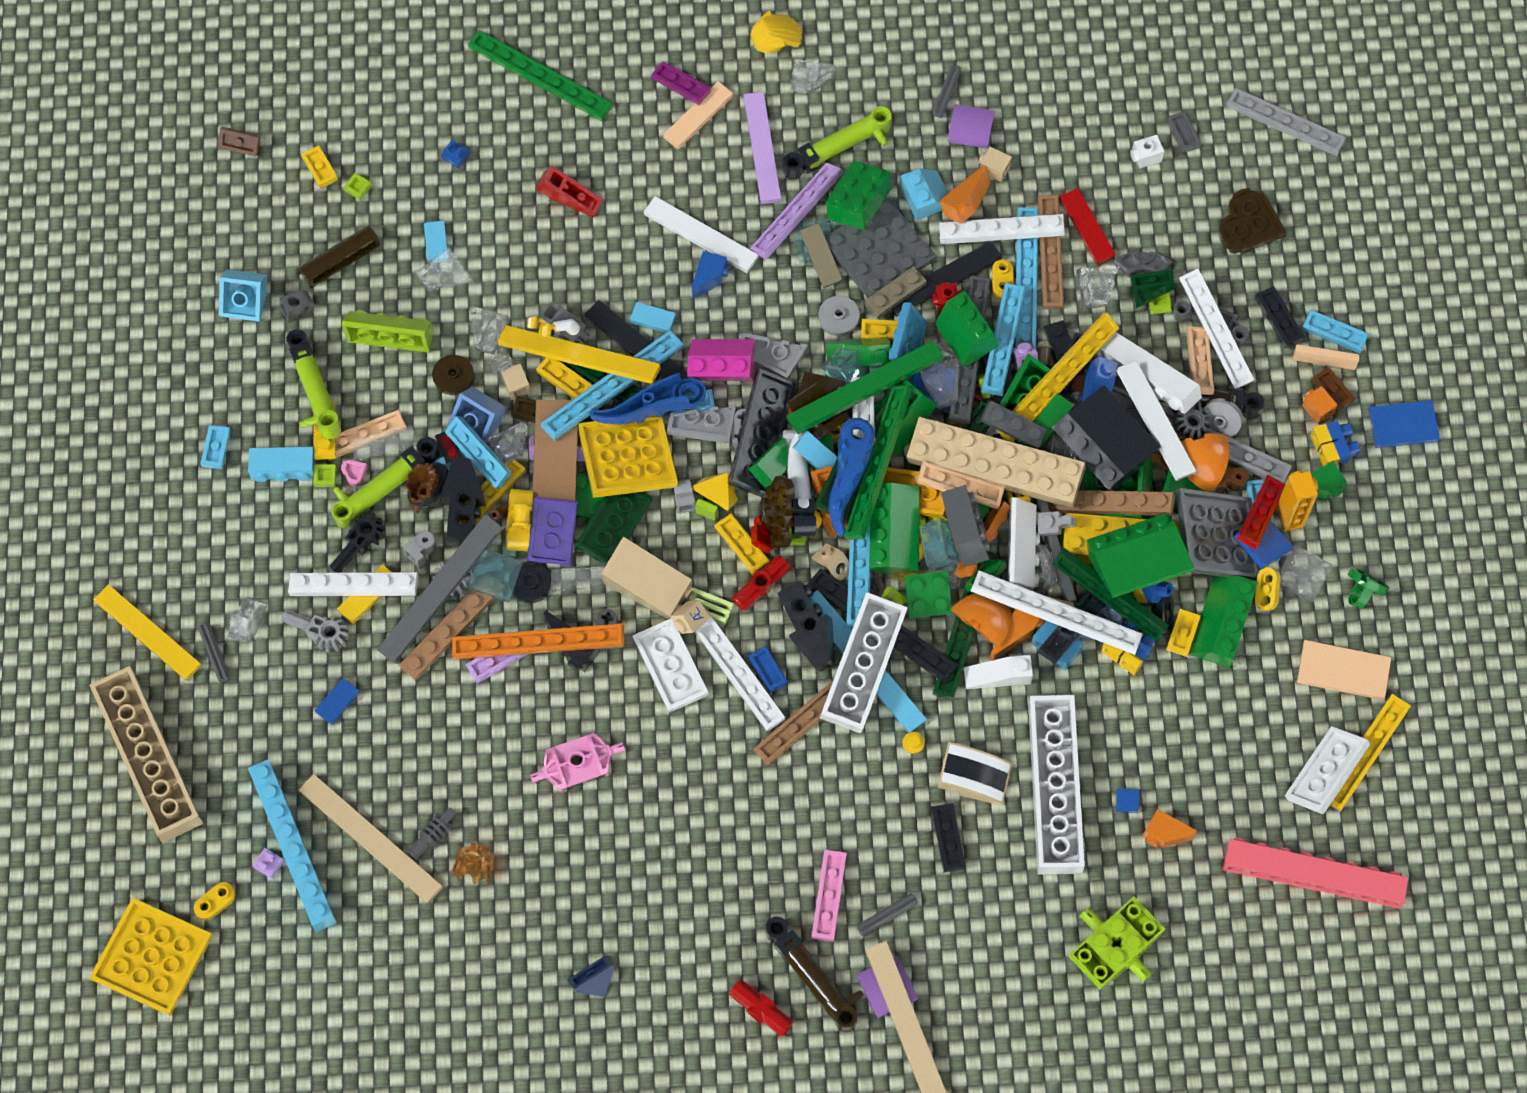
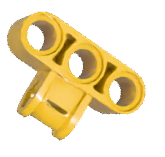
M512 488L510 490L505 540L506 550L528 551L533 491Z

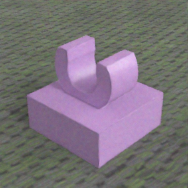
M264 848L252 867L272 879L284 863V859Z

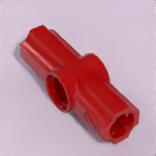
M777 555L762 570L755 572L752 579L732 596L733 602L740 610L745 612L760 597L767 595L771 591V587L791 570V566L782 556ZM760 580L767 582L764 586H758L756 583Z
M742 979L729 992L731 998L747 1009V1013L761 1024L764 1023L781 1038L794 1024V1021L781 1012L769 997L763 993L759 994Z

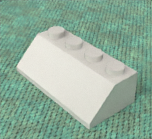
M1012 497L1009 509L1007 581L1034 591V587H1038L1039 574H1035V566H1039V553H1035V545L1039 546L1040 535L1036 533L1038 513L1040 512H1036L1035 504Z

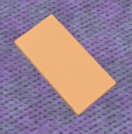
M1304 640L1297 683L1384 700L1391 657Z

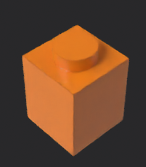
M1322 386L1316 390L1311 389L1304 395L1305 399L1302 407L1317 424L1333 415L1338 406Z

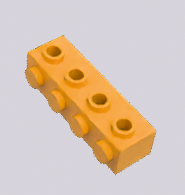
M1310 471L1293 472L1287 479L1276 507L1284 532L1304 527L1318 495V484L1315 477L1312 478Z

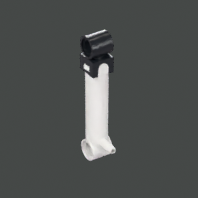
M784 430L782 437L787 441L788 479L792 480L795 489V497H791V508H795L792 514V536L815 537L814 499L811 498L808 463L793 448L803 432L797 434L795 430Z

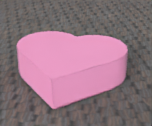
M353 460L343 462L341 470L350 486L358 487L363 483L368 468L367 463Z

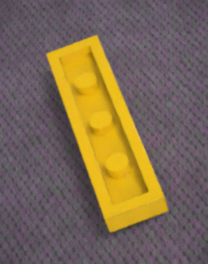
M511 456L506 459L504 464L512 473L501 489L495 488L488 480L480 486L486 501V506H481L480 519L526 473V468ZM468 499L464 505L470 503L471 500ZM463 519L459 524H467L469 520Z

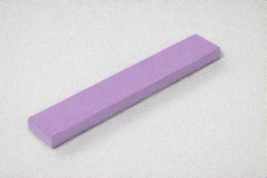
M764 92L743 94L761 204L781 202Z
M825 163L751 246L750 250L758 254V256L768 259L843 174L842 169Z

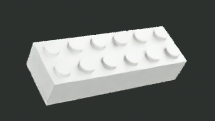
M866 592L820 719L861 734L907 607Z

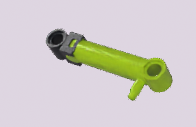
M884 106L876 107L870 115L812 145L807 143L797 148V153L790 152L786 154L783 158L784 175L790 180L799 179L803 174V168L808 174L818 169L820 163L872 136H875L882 146H886L888 142L884 133L890 129V110Z
M299 329L292 330L287 334L286 342L314 414L313 417L299 422L300 428L318 424L322 437L334 439L341 433L338 415L335 412L306 333Z
M430 437L421 438L417 442L416 450L413 446H410L400 454L401 458L350 497L339 487H335L333 492L340 501L332 506L331 513L336 525L341 528H349L350 522H355L356 515L360 516L408 480L407 476L410 472H413L415 465H424L427 462L430 464L439 459L440 452L436 441ZM426 449H433L429 453H424ZM342 512H348L346 516L339 517Z

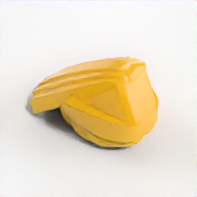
M768 11L753 26L751 40L756 50L771 54L787 45L798 48L801 44L802 29L794 18H791L788 14H772Z

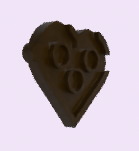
M1251 188L1240 189L1233 194L1232 199L1229 201V215L1224 218L1220 225L1219 237L1221 243L1230 253L1247 252L1286 236L1285 228L1264 193L1261 192L1260 194L1257 191L1250 190Z
M775 476L760 501L761 509L765 514L766 528L771 533V548H787L793 538L789 537V526H793L792 514L795 508H791V497H795V489L792 480L787 479L786 476Z

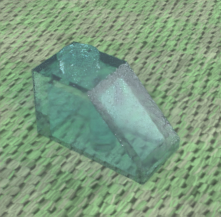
M838 349L822 364V369L829 377L850 383L852 377L856 378L859 375L858 351Z

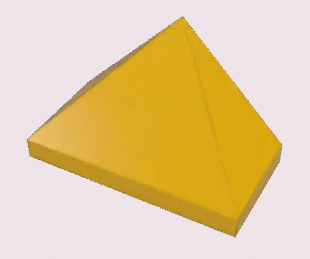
M728 472L702 478L692 487L694 491L727 511L738 501L734 487L727 484L729 479Z

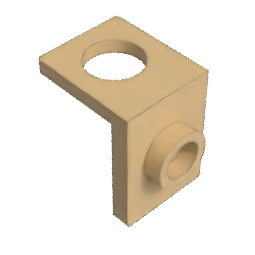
M827 543L812 556L813 561L827 567L832 576L840 582L849 574V561L844 553ZM844 563V571L841 574H837V565Z

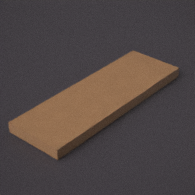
M536 400L532 507H534L535 496L576 501L578 424L555 441L541 427V422L572 400Z

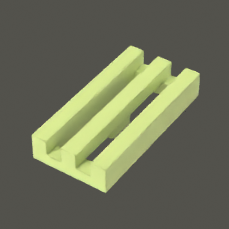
M694 588L689 601L700 600L704 607L724 614V617L707 611L714 621L726 625L734 603ZM696 596H698V597H700V598H703V599H705V600H708V601H710V602H713V603H715V604H718V605H720V606H723V607H725V608H728V609L726 610V609H724V608H721V607H719V606H716V605H714V604H711V603H709V602H706V601H704V600H701V599H699V598H696Z

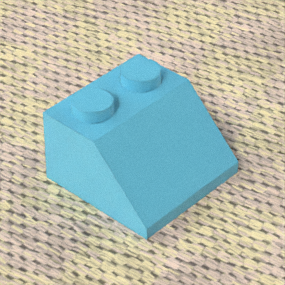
M917 169L900 176V189L916 221L943 211L940 200L948 194V191L937 171Z
M226 269L220 276L219 316L260 321L267 294V274Z

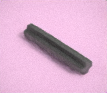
M952 64L950 66L933 109L934 117L942 118L961 72L959 65Z
M204 623L198 629L217 679L220 683H224L230 679L212 629L208 623Z
M909 894L857 925L858 932L861 936H865L918 904L916 897L913 894Z

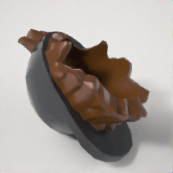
M427 462L424 465L417 464L413 472L408 474V483L405 484V487L408 489L407 497L409 506L416 513L420 512L421 507L430 506L441 497L443 485L448 474V469L445 465L439 462L430 464Z

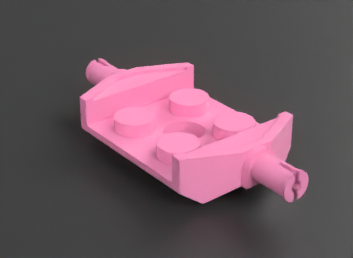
M592 733L546 749L543 771L529 775L532 784L548 779L560 792H564L563 789L604 774L609 776L612 755L625 751L622 742L609 747V744L606 745L599 736ZM579 755L583 758V762L580 765H573L571 763L572 757Z

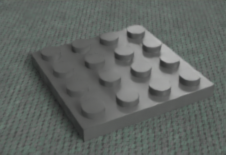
M887 197L865 231L842 225L825 236L833 258L867 298L874 295L914 266L917 271H920L937 259V255Z
M1184 488L1176 490L1181 538L1195 567V571L1190 573L1222 577L1237 575L1257 581L1258 573L1261 570L1260 567L1234 538L1240 532L1251 509V498Z

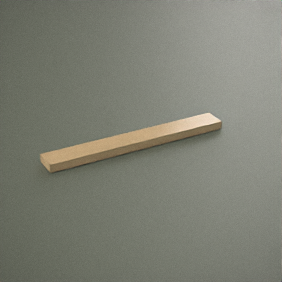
M313 774L301 786L299 792L424 902L429 904L443 889L441 884L316 775Z
M887 941L866 948V955L920 1092L946 1093Z

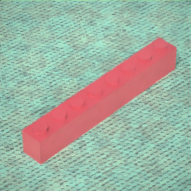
M1242 838L1229 839L1222 869L1228 872L1398 909L1405 902L1408 877H1403L1399 872H1380L1379 868H1362L1353 862H1345L1343 864L1335 862L1336 860L1330 857L1320 859L1313 857L1312 854L1307 852L1297 854L1291 852L1288 848L1279 847L1274 849L1265 843H1247Z

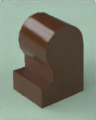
M1227 467L1222 480L1215 488V493L1223 494L1225 489H1230L1234 492L1241 491L1248 480L1247 472L1241 468Z

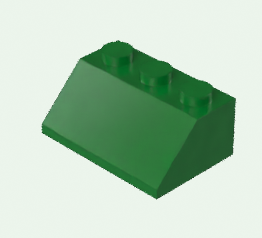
M965 290L946 302L935 325L963 367L968 366L1000 346L992 330Z
M1027 354L1000 406L1012 411L1051 369L1032 355Z
M907 379L892 386L909 385L913 388L893 452L897 455L900 454L912 439L918 418L927 419L938 406ZM892 387L874 408L875 438Z

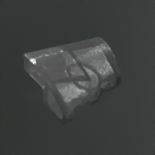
M449 247L416 271L417 276L429 291L473 282L471 276Z
M1119 266L1080 267L1076 270L1082 309L1107 306L1111 298L1110 292L1115 285L1113 282L1115 274L1119 272Z

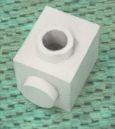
M1157 135L1135 141L1131 150V158L1133 162H1137L1139 169L1162 162L1164 150Z

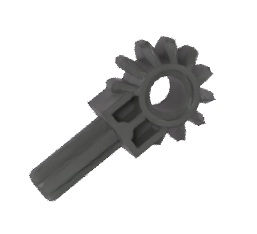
M1185 372L1182 373L1183 375H1185L1186 377L1189 378V374H1188V373H1185ZM1200 400L1185 414L1177 410V418L1174 419L1173 423L1178 425L1175 428V432H1182L1181 438H1184L1186 435L1188 438L1191 437L1192 440L1193 438L1198 440L1201 439L1202 435L1204 436V434L1208 433L1207 428L1210 427V422L1206 420L1209 418V414H1202L1204 409L1201 408ZM1188 420L1194 421L1196 426H1191Z

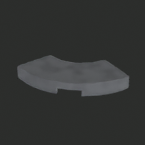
M1152 251L1150 253L1129 252L1114 261V265L1127 277L1136 273L1168 270L1173 264L1169 258Z

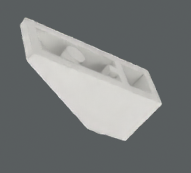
M1030 655L1001 658L964 667L963 669L966 689L1031 684L1033 677Z

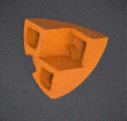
M1207 433L1204 434L1202 439L1192 440L1189 437L1182 440L1181 444L1196 469V472L1187 478L1205 492H1213L1222 480L1228 465L1229 443L1227 436Z
M975 593L963 598L951 608V611L964 623L975 628L987 641L997 647L1002 644L1008 634L1011 625V610L1008 605Z

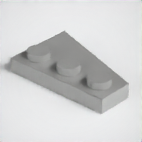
M743 333L740 339H755L754 363L787 380L808 349L806 344L797 345L785 340L781 342L769 340L768 337Z
M731 404L726 408L710 407V410L697 411L696 409L686 410L680 414L671 412L667 435L730 444L736 404Z

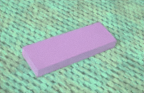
M528 654L475 658L465 665L476 684Z

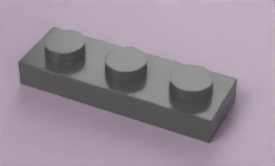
M993 401L988 402L980 420L1034 449H1039L1047 430Z

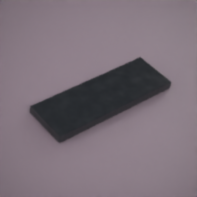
M761 368L756 370L728 485L763 498L768 487L764 488L748 469L775 442L783 438V431L785 430L787 415L789 414L788 401L793 398L795 382Z

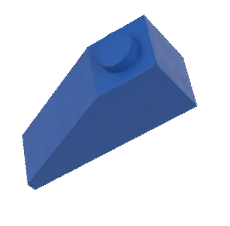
M1099 356L1087 365L1082 401L1103 385L1112 392L1116 379L1117 362Z

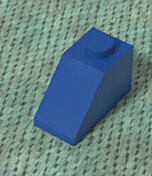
M702 252L692 284L693 297H698L721 285L723 278L728 277L730 265H727L726 256Z

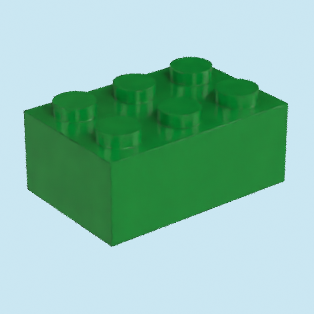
M853 160L825 203L828 220L865 231L892 189L890 171Z

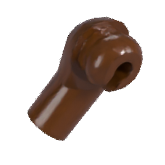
M509 501L490 511V518L498 520L508 514Z

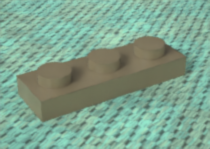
M913 266L865 300V306L879 319L925 286L926 280Z

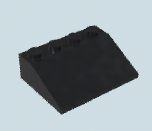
M1105 385L1069 411L1052 427L1076 455L1085 462L1086 466L1105 487L1111 491H1116L1161 448Z

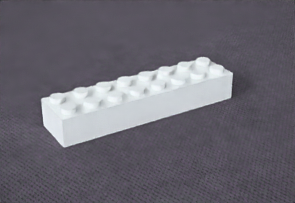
M1074 695L1030 696L1028 710L1037 875L1082 874L1085 865Z

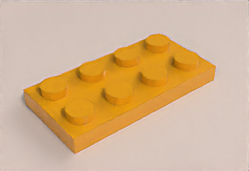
M887 468L883 483H898L920 487V515L946 518L941 492L944 491L917 483L919 471Z

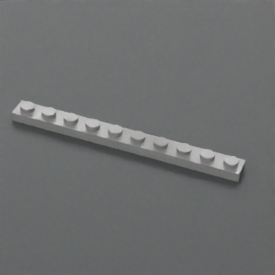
M1113 386L1111 393L1126 409H1137L1128 391ZM1162 407L1175 431V428L1178 426L1173 423L1174 419L1177 418L1176 413ZM1188 420L1191 426H1196L1194 421ZM1207 428L1208 433L1220 434L1212 429ZM1181 431L1175 432L1180 441L1188 438L1186 435L1184 438H1181ZM1227 437L1229 443V463L1262 478L1269 475L1283 484L1285 483L1292 468L1291 465Z

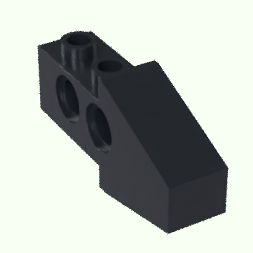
M470 458L452 459L441 493L443 505H449L446 536L449 545H461L475 528L477 519H480L481 506H486V501ZM465 499L471 500L468 504H461ZM463 519L469 520L467 524H459Z
M798 581L778 592L777 594L796 630L789 634L790 639L818 671L821 672L835 664L832 618L827 614L821 617L823 611L818 603H814L812 599L814 593L811 587ZM806 601L807 606L805 610L799 611L798 605ZM811 620H815V628L808 630V623Z

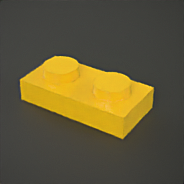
M319 145L301 154L303 161L320 189L338 181L337 175Z
M862 319L861 339L888 337L890 343H893L894 331L897 329L898 321Z
M1182 609L1179 610L1166 649L1167 651L1185 657L1188 656L1201 615Z

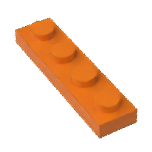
M1005 501L1000 503L998 509L992 508L983 522L986 529L985 536L989 543L995 539L998 534L997 529L1008 517L1007 512L1011 506ZM960 561L953 574L959 578L970 577L976 572L978 563L964 567L962 561Z

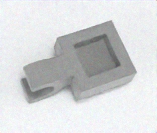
M1059 511L1038 513V534L1040 536L1059 535L1062 528L1076 527V518H1072V515L1062 516V513Z

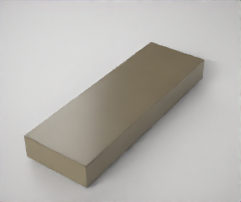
M818 223L800 230L801 237L822 288L841 282V275L820 224Z

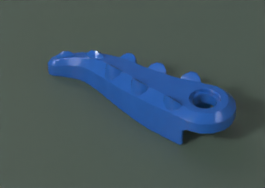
M677 373L646 387L615 408L592 410L590 417L594 421L605 424H629L633 422L641 424L647 417L653 415L662 417L665 412L675 411L680 414L685 409L696 408L705 401V385L696 378L681 379L680 373ZM687 391H693L695 393V395L690 398L684 396V394Z
M852 418L845 422L838 439V464L829 495L828 511L832 526L840 537H843L846 531L843 521L845 507L863 476L875 439V431L872 425L862 418ZM855 429L861 430L863 438H854L852 431Z

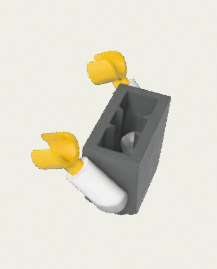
M553 301L540 318H528L527 327L534 329L539 327V334L542 336L550 337L551 330H554L570 341L574 342L577 340L581 344H584L590 337V334L583 330L586 326L584 323Z

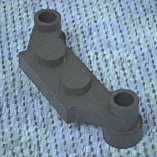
M1185 300L1175 303L1173 313L1174 319L1177 322L1191 319L1201 324L1192 304ZM1218 307L1238 348L1242 347L1248 339V329L1239 325L1237 321L1238 315Z

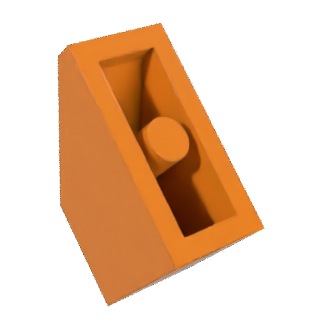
M1157 809L1144 832L1143 838L1153 847L1165 848L1192 841L1197 830Z

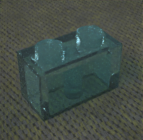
M938 518L919 526L927 567L939 571L960 562L948 520Z

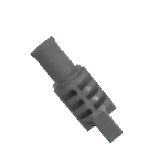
M449 808L443 815L437 813L419 834L420 838L406 852L417 861L429 846H435L453 826L450 821L456 816V812Z

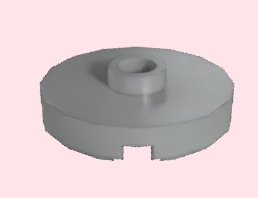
M831 297L820 306L818 313L819 323L822 329L830 335L844 336V334L853 332L858 326L860 319L859 308L848 297ZM836 313H842L843 315H842V316H836L835 314H836Z
M1222 398L1212 399L1206 403L1202 412L1203 415L1209 414V418L1206 420L1210 422L1209 429L1231 438L1238 433L1242 426V412L1233 402L1229 403L1225 401L1226 399Z

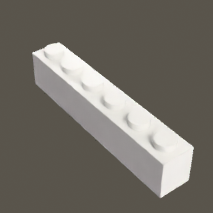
M1117 332L1093 356L1095 359L1101 356L1117 362V369L1137 361L1157 399L1165 401L1172 409L1179 410L1184 414L1202 398L1199 384Z

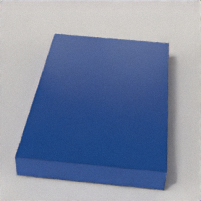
M1432 400L1372 406L1368 409L1376 448L1433 443L1440 440Z

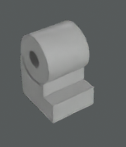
M690 479L679 480L678 486L674 487L677 514L696 511Z
M427 531L420 532L403 547L404 555L418 568L425 564L424 556L430 555L435 551L434 536Z

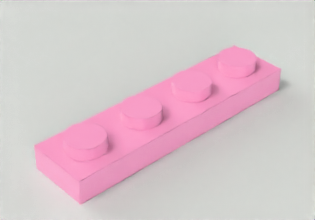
M824 850L812 939L834 942L846 862V853Z

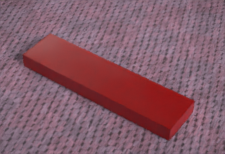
M1076 188L1060 195V202L1096 265L1115 258L1114 250L1079 189Z
M1269 475L1264 478L1239 532L1238 541L1256 550L1279 502L1285 484Z

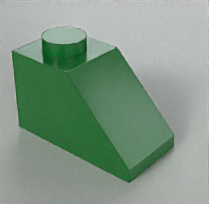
M784 437L775 442L748 469L764 488L771 485L775 476H782L787 470V441Z
M1333 461L1311 473L1312 478L1315 477L1318 484L1317 498L1325 500L1331 496L1336 498L1344 492L1347 481Z

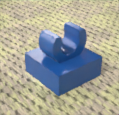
M452 140L441 154V158L454 167L459 168L469 156L470 151Z

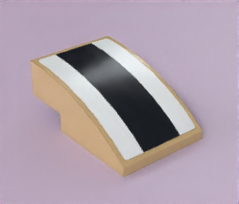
M948 742L938 788L957 792L959 796L1002 806L1012 763L971 747Z

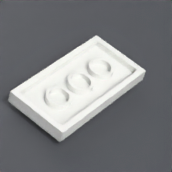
M672 619L632 635L669 713L709 695Z
M1331 726L1285 794L1287 800L1324 815L1369 747V741Z

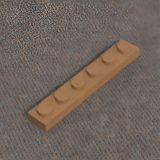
M1079 490L1073 509L1047 502L1050 512L1059 511L1060 513L1162 515L1168 513L1169 516H1172L1175 495L1173 492Z
M487 573L399 664V667L413 680L417 681L452 644V637L460 636L504 590V586Z

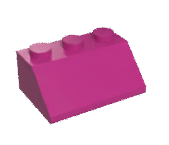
M692 339L688 354L687 377L696 378L700 381H753L755 339Z

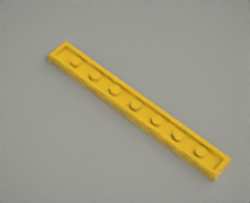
M1103 313L1012 412L1033 422L1054 396L1064 389L1119 329L1108 313ZM998 431L1005 441L1014 442L1016 440Z
M507 325L498 339V345L649 384L654 383L661 369L658 363L551 336H542L539 333Z

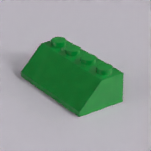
M883 483L870 521L869 568L878 574L919 571L920 487L898 483Z
M1237 575L1213 577L1188 655L1230 668L1258 582Z

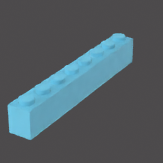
M268 759L249 767L248 770L314 930L318 932L336 924V919L273 766Z

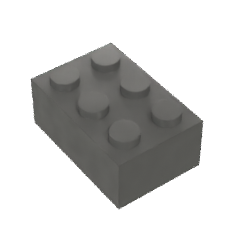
M966 485L941 492L954 545L964 567L989 560L987 551L991 550L985 536L986 529L980 518L981 511L978 502L976 503L973 491L969 492Z

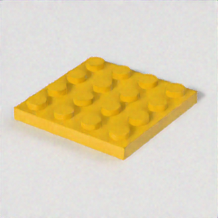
M653 415L647 417L641 424L636 422L629 424H605L597 421L578 423V432L593 498L668 489L678 486L662 417Z
M132 898L89 979L171 1016L213 935Z

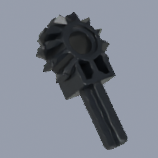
M364 512L362 518L356 515L357 522H350L352 529L349 530L345 537L347 545L330 565V568L335 573H341L357 552L364 555L368 549H371V543L379 546L378 539H384L385 536L382 532L386 530L385 525H382V518H376L375 513L368 517L367 512ZM365 528H372L369 533H363Z

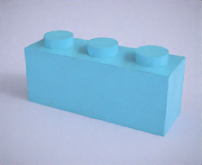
M313 447L249 448L248 473L252 480L257 482H265L270 479L277 481H287L288 479L307 481L310 478H314V464H316Z

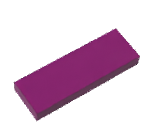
M664 61L651 74V78L654 81L697 105H700L711 93L709 86Z

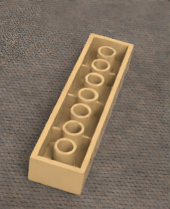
M922 417L918 418L907 454V460L910 464L921 466L922 462L926 461L1004 487V490L1072 509L1074 508L1085 471V462Z
M128 666L90 684L94 697L161 842L164 843L202 825L203 821L132 668Z

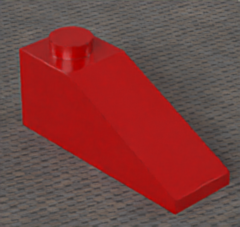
M554 166L543 172L535 187L536 190L551 200L591 217H594L603 199Z

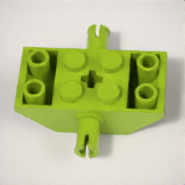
M1134 896L1107 921H1102L1090 907L1079 916L1093 930V934L1070 953L1068 957L1099 990L1115 980L1125 969H1130L1142 983L1153 974L1139 958L1165 931V928ZM1117 942L1120 944V946H1116L1115 948H1113L1112 943Z

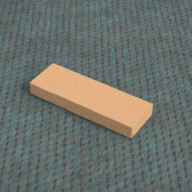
M1297 344L1292 360L1355 370L1359 362V355Z

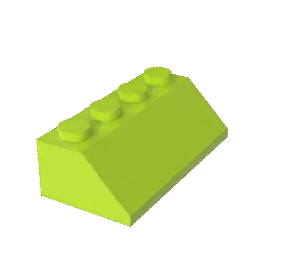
M358 310L356 312L349 311L342 321V327L348 343L430 352L434 329L432 321L427 319H409L401 315L393 317L384 313L369 314Z

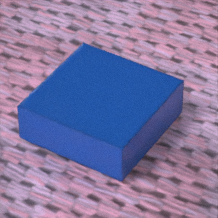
M1117 788L1116 812L1138 813L1139 790Z

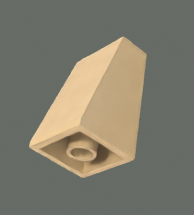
M625 537L622 538L601 573L605 585L668 620L682 606L681 603L684 598L688 599L694 589L692 587V579Z

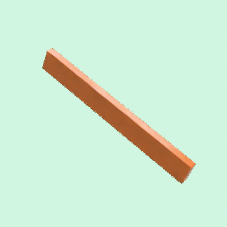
M621 623L452 637V658L457 660L624 647V625Z

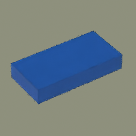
M767 646L747 656L768 694L788 684Z
M342 678L315 709V713L330 725H333L360 694V691Z

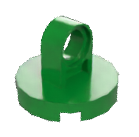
M1351 567L1347 574L1356 581L1349 594L1348 602L1359 609L1365 607L1373 592L1385 596L1390 588L1383 581L1376 580L1371 574L1356 567Z

